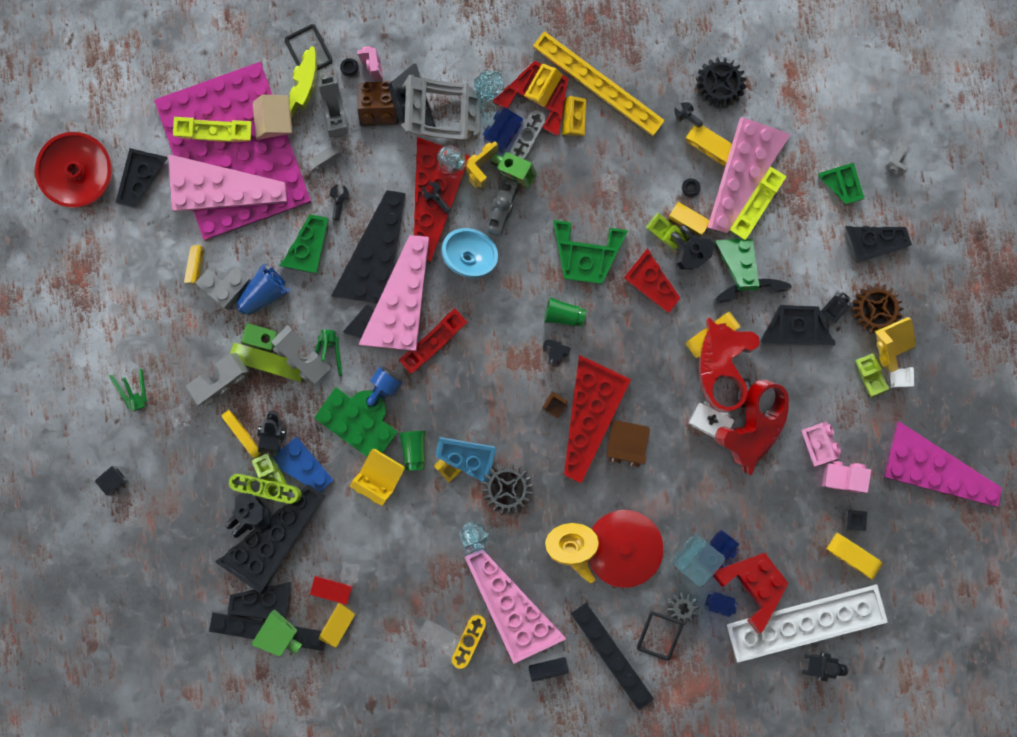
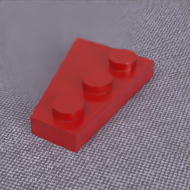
M647 248L623 279L666 313H669L680 300V296Z

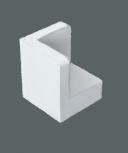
M914 368L898 369L892 373L889 370L890 389L914 387Z

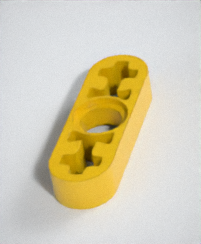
M231 410L221 415L254 459L263 454L258 453V445Z
M481 615L472 616L452 656V663L456 668H465L474 653L486 626V621ZM477 618L481 620L480 623L483 625L478 627L475 632L479 633L478 637L473 633L467 632L468 629L472 631L474 627L472 621H476ZM466 636L474 638L475 643L472 647L464 645L463 639ZM461 646L464 650L471 651V653L468 654L466 652L464 656L466 662H462L459 665L455 657L461 655L463 651L459 650Z

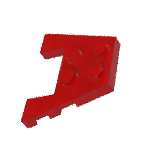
M534 61L502 93L493 99V104L508 111L516 94L526 98L524 95L542 64ZM562 75L546 106L543 107L551 111L542 129L556 137L559 135L568 77Z
M766 553L756 555L711 573L721 587H724L737 577L753 597L760 609L747 621L757 634L764 631L789 584Z

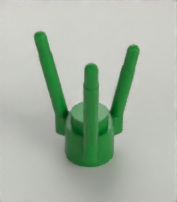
M322 329L320 335H318L314 351L318 354L320 346H323L321 361L324 362L327 347H333L334 344L338 374L342 376L338 345L339 337H336V331Z
M142 368L139 369L141 396L139 393H132L126 378L123 377L122 380L129 395L127 398L114 376L109 375L112 383L131 412L146 407L144 402L148 400L145 395Z

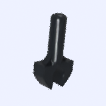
M689 102L680 103L686 112H680L675 107L674 113L678 121L681 122L683 119H687L697 128L703 126V122L692 114L694 108Z
M429 182V185L434 189V194L428 193L423 187L422 193L426 201L429 199L434 200L445 214L450 213L451 208L439 195L441 187L438 183Z
M337 184L330 190L329 196L335 200L332 219L335 221L340 220L342 202L345 199L349 200L350 194L345 185L343 186V194L340 197L337 194Z

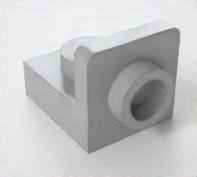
M903 142L896 147L886 166L890 167V171L902 175L908 170V167L902 164L908 154L905 152L908 145Z

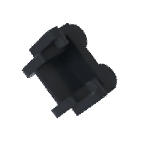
M550 339L544 341L542 348L546 352L547 346L552 347L549 352L548 365L559 367L562 356H569L571 350L570 347Z

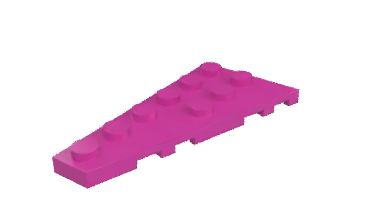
M897 422L884 478L998 507L1002 487L901 422Z

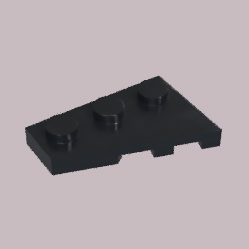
M287 582L276 586H268L263 594L256 590L231 594L227 614L267 619L270 613L276 610L287 619L292 583Z

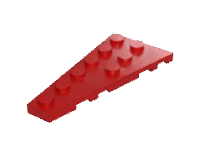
M417 137L413 236L429 237L427 261L432 262L449 213L445 214L434 200L429 199L426 201L423 197L422 189L424 187L428 193L434 194V189L429 185V182L438 183L441 187L439 195L452 208L470 155L456 150L453 151V149ZM447 157H450V159H451V157H452V158H453L452 161H450V160L448 161V160H447Z
M581 355L578 358L564 476L579 483H582L631 379Z

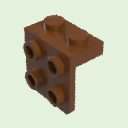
M391 81L360 82L358 84L357 109L360 125L397 124V114L388 88V84Z
M614 420L605 457L610 458L609 462L621 464V461L629 462V466L640 468V464L644 465L646 461L645 454L650 428Z

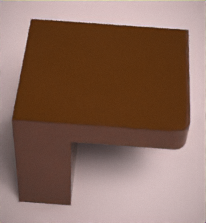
M552 391L542 410L558 419L569 401Z

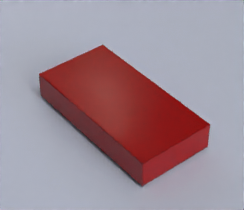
M315 576L310 595L347 605L353 586Z

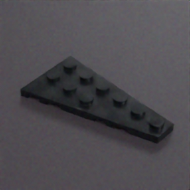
M307 485L301 490V499L297 503H287L284 507L279 508L270 517V525L265 530L255 528L240 543L229 549L223 557L217 559L215 563L260 594H263L326 495L313 486Z

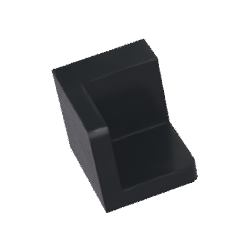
M111 466L95 480V483L106 496L113 495L128 482V479L117 466Z
M844 510L843 514H846L845 529L866 531L867 511Z

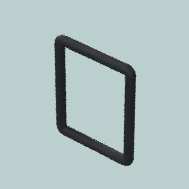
M310 24L286 36L284 39L291 55L293 56L297 66H300V62L289 42V39L311 28H313L317 38L319 39L329 59L328 61L318 65L317 70L333 62V59L317 27L314 24Z
M651 611L638 641L637 650L664 660H670L684 623L672 617ZM653 615L680 624L668 656L641 647Z

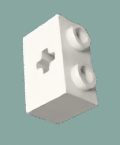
M704 402L703 404H697L688 425L715 438L718 428L723 426L731 428L734 420L731 419L732 415L729 413H719L709 403ZM714 416L716 423L710 425V421L707 418Z

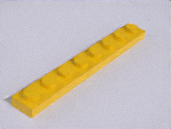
M545 31L534 43L533 48L652 137L664 123V119Z

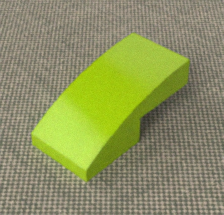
M656 213L646 226L650 233L675 251H677V245L671 238L673 232H676L684 242L686 241L680 228L672 225L659 213Z
M874 354L855 361L870 398L889 392V387L881 373L882 369Z
M270 453L252 460L258 478L287 485ZM275 485L270 488L271 495L278 493V488Z

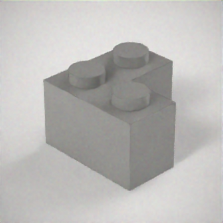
M234 267L223 280L207 269L195 283L226 310H229L251 280Z

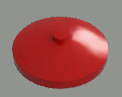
M65 132L51 138L41 148L36 158L35 177L40 190L52 202L63 207L83 208L97 202L106 193L112 181L113 165L107 149L97 139L85 133Z
M618 510L606 514L592 527L593 532L597 535L599 546L597 553L588 562L593 572L601 580L612 586L629 588L643 584L657 572L662 562L664 546L658 528L648 517L631 510Z

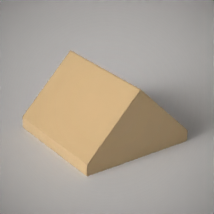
M261 95L253 101L257 140L293 133L289 96Z

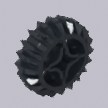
M717 57L715 63L710 59L708 65L703 64V70L699 69L698 74L700 76L696 77V81L699 83L695 87L696 89H701L698 91V95H704L702 98L703 102L707 99L710 100L709 106L713 102L716 103L715 108H718L720 104H722L723 108H726L727 103L733 106L734 101L739 102V96L744 95L743 90L747 87L744 82H746L747 78L741 77L745 72L744 70L738 71L740 64L733 66L734 60L727 63V58L724 57L721 62L720 58ZM715 70H725L727 72L725 74H720ZM707 75L711 77L710 80L713 82L710 90L706 84ZM732 76L734 77L736 83L735 91L731 88L732 86L729 83V80ZM725 80L724 84L717 86L718 81L721 82ZM717 92H723L725 95H726V94H728V95H727V96H718V95H715V93H717Z

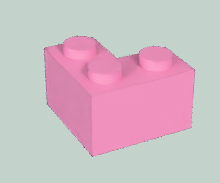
M831 461V464H825L822 487L854 493H868L871 469H866V465L854 463L847 467L842 466L843 462Z

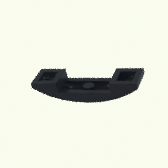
M766 278L759 279V288L769 286L770 294L788 291L792 288L791 284L785 281ZM733 285L720 293L713 300L714 304L733 301L735 299L734 293L741 291H739L736 285Z

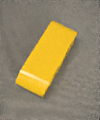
M693 125L685 140L726 167L732 144L705 126L697 128Z
M730 311L715 321L716 324L726 323V326H729L734 331L741 327ZM707 327L685 343L696 359L700 356L701 345L707 333Z
M839 533L834 535L826 548L827 551L874 580L884 564Z

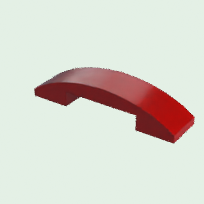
M454 308L433 330L417 343L416 351H407L399 361L413 374L446 345L468 322Z

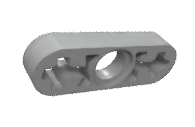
M541 111L530 113L511 148V154L516 156L514 151L520 149L521 144L518 143L520 141L525 146L522 149L524 155H519V157L524 160L527 158L545 124V116ZM539 116L541 123L537 122L535 128H531L533 125L532 118ZM531 132L533 139L525 141L522 138L523 133Z

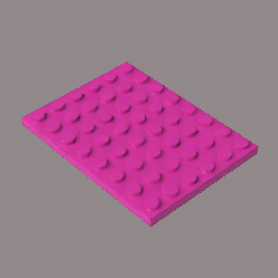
M261 62L154 99L174 156L286 183L287 203L193 210L204 241L311 203L288 135L256 139L253 101L261 95H273ZM174 117L232 122V120L251 121V141L217 142L174 137Z

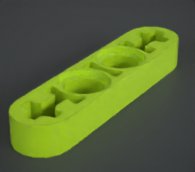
M234 474L229 479L230 488L237 492L253 494L254 496L289 504H295L301 499V491L295 486L244 474ZM235 481L247 482V485H238ZM255 481L260 483V490L258 492H254L252 489ZM273 485L278 488L276 496L270 494V488ZM292 492L295 494V497L291 498L290 496L283 495V493Z

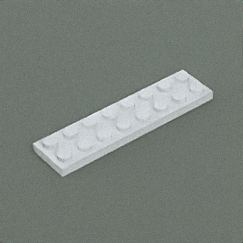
M874 584L774 611L764 631L760 634H757L747 621L749 618L728 623L726 626L735 659L738 663L888 622L878 586Z

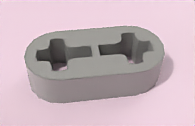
M332 145L310 159L306 166L311 173L316 172L336 159L341 152L336 145Z

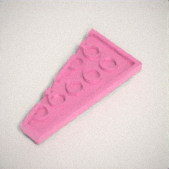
M740 117L707 228L728 233L791 134Z
M168 154L173 212L287 203L285 182Z
M409 235L358 344L359 346L408 351L417 350L429 237Z
M483 549L465 557L513 664L566 639Z

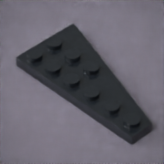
M386 190L331 297L378 304L394 270L405 193Z

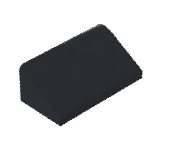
M565 657L532 664L528 667L532 682L569 673Z

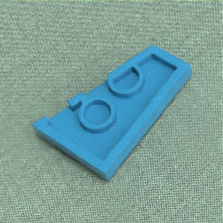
M439 437L435 456L481 482L488 483L489 479H486L484 476L485 474L490 476L489 469L492 468L496 448L484 444Z

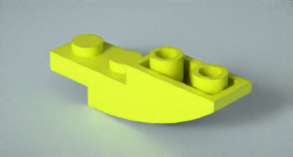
M313 46L304 52L302 63L300 66H296L292 73L293 80L297 86L294 85L289 93L291 118L298 106L304 110L306 109L314 91L318 59L317 52Z

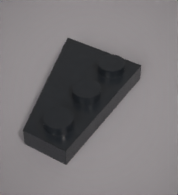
M129 148L115 203L136 208L168 158Z
M844 227L856 263L912 245L906 227Z

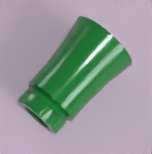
M549 297L544 323L583 327L586 309Z
M426 430L399 432L406 471L424 469Z

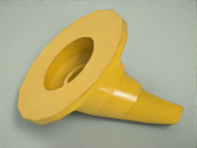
M569 523L554 528L548 534L545 542L549 556L560 564L570 565L589 584L593 583L596 579L591 573L587 561L597 553L599 546L597 535L592 529L583 524Z

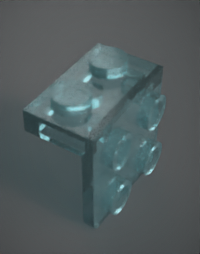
M696 534L687 541L686 547L674 556L672 564L697 586L703 587L725 562V557Z

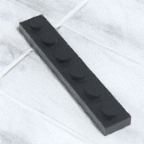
M587 602L571 612L575 621L636 708L640 710L654 700Z
M212 612L209 632L255 639L265 621ZM294 626L298 631L293 639L302 644L301 648L325 650L326 643L319 639L323 630Z

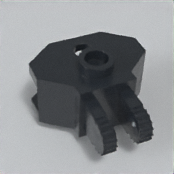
M685 225L680 227L681 233L686 238L685 242L676 232L671 234V238L677 245L676 250L678 251L675 264L680 270L698 268L712 257L715 245L711 239L698 238L697 235L693 236Z
M274 410L268 412L267 419L264 418L262 426L259 425L257 437H260L258 453H263L265 449L273 450V455H278L282 443L285 441L286 422L279 421V413Z
M240 493L235 497V510L232 512L233 516L226 522L225 527L233 529L240 522L232 531L234 538H238L246 530L251 531L253 528L265 530L270 525L271 512L253 494Z
M819 652V655L804 654V658L809 659L808 669H803L802 674L816 676V680L828 682V678L836 679L837 675L845 676L849 672L847 665L838 663L839 659L831 657L830 653Z

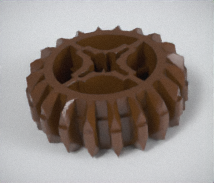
M876 283L874 288L871 285H867V290L862 288L860 289L861 294L857 293L855 295L857 300H853L852 304L857 307L851 308V312H856L852 319H859L856 325L863 324L862 331L869 328L868 334H872L874 330L878 331L898 322L896 318L901 319L903 317L902 314L898 313L904 310L903 307H898L902 300H896V297L899 296L898 293L891 294L893 288H889L886 291L885 284L880 288L879 284ZM869 295L882 296L878 302L867 299ZM887 301L891 306V315L890 312L886 309ZM863 304H865L864 307L869 311L867 318L863 312ZM880 304V306H879V307H880V308H879V311H880V312H878V313H876V314L874 315L875 310H876L875 307ZM876 317L888 320L885 324L872 323Z

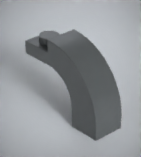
M337 75L319 78L318 85L326 115L329 138L342 137L344 134H348L349 131Z

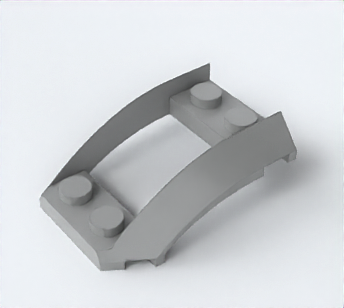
M414 75L407 77L402 86L406 88L405 123L400 124L406 132L466 140L480 133L481 95L476 90L473 91L469 87V83L437 81L414 77ZM426 92L461 96L460 130L425 125Z

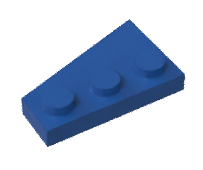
M297 436L282 448L278 455L273 456L280 470L305 485L313 486L320 492L334 481Z

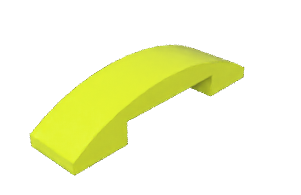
M174 117L173 136L217 142L251 141L252 122L232 120V122L206 121Z
M770 166L733 223L730 231L746 240L787 176Z

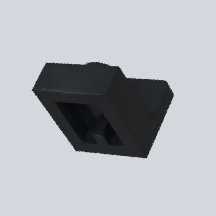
M836 291L834 296L821 309V312L836 323L852 304L851 298L844 292Z

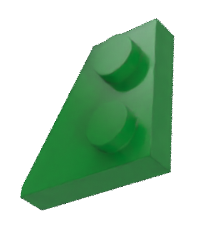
M854 162L818 173V177L845 205L865 199Z

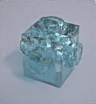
M483 71L473 80L477 98L491 100L496 98V95L505 89L501 71Z

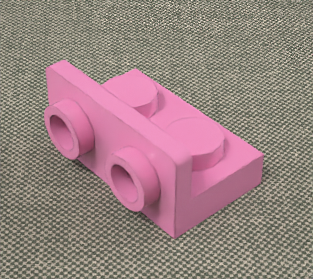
M366 46L362 47V50H357L362 64L367 65L370 76L373 75L375 81L383 80L381 58L377 49Z
M827 421L801 430L814 467L840 458V446L837 442L835 443L833 427Z

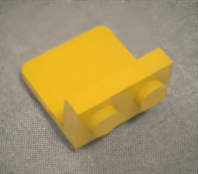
M496 141L492 144L490 142L481 149L482 152L478 156L473 155L467 160L466 171L470 178L469 181L475 188L479 187L480 190L487 186V177L479 168L497 154L498 144Z
M909 317L875 331L880 362L891 373L898 370L896 356L916 346L913 322Z
M372 449L359 474L352 480L349 487L353 488L357 493L368 497L372 502L383 506L391 497L405 468L378 450Z

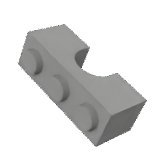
M288 325L271 341L275 346L273 350L280 357L285 355L288 358L286 362L294 370L298 368L301 371L299 375L306 382L311 380L316 384L331 369L325 361H321V357L315 351L307 357H298V351L305 342Z
M230 353L215 364L220 373L219 380L216 383L212 382L208 375H200L185 386L197 405L205 404L207 406L216 400L214 397L218 394H225L231 389L229 386L233 383L238 384L245 379L244 375L249 371L237 353Z

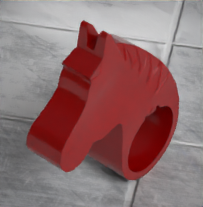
M708 318L706 320L707 333L703 339L699 357L700 386L704 397L714 410L729 413L742 406L747 398V385L732 363V359L741 352L750 353L759 346L760 340L759 336L754 332L734 331L729 326H726V323L716 324L711 318ZM719 378L730 379L738 385L740 399L736 405L726 407L720 405L715 400L713 385Z
M759 380L749 388L745 400V426L737 427L733 430L723 426L718 428L715 434L716 442L729 449L734 457V462L742 465L743 472L748 473L750 476L753 474L756 462L765 456L778 439L789 411V396L786 389L769 380ZM773 388L775 392L774 403L766 414L761 413L759 408L760 398L766 390Z

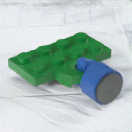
M384 366L379 367L370 379L375 385L373 390H363L351 397L340 388L335 387L314 417V419L366 457H368L372 449L384 453L399 432L384 421L387 414V406L384 399L387 394L394 397L403 384V380Z

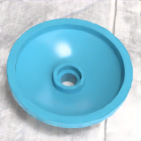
M471 228L457 229L449 233L443 241L441 252L444 262L452 271L468 278L483 277L489 274L497 264L498 251L496 245L481 231Z

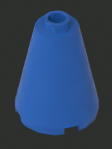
M266 263L260 266L237 300V308L244 315H251L290 292L289 287L287 289L284 287L286 283L284 279L272 267L267 269Z

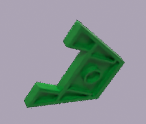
M553 220L564 280L602 285L628 230L609 228L607 246L569 241L572 222Z

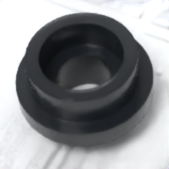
M689 178L683 182L681 189L685 196L692 198L699 194L701 186L696 179ZM692 185L694 191H689L687 187Z

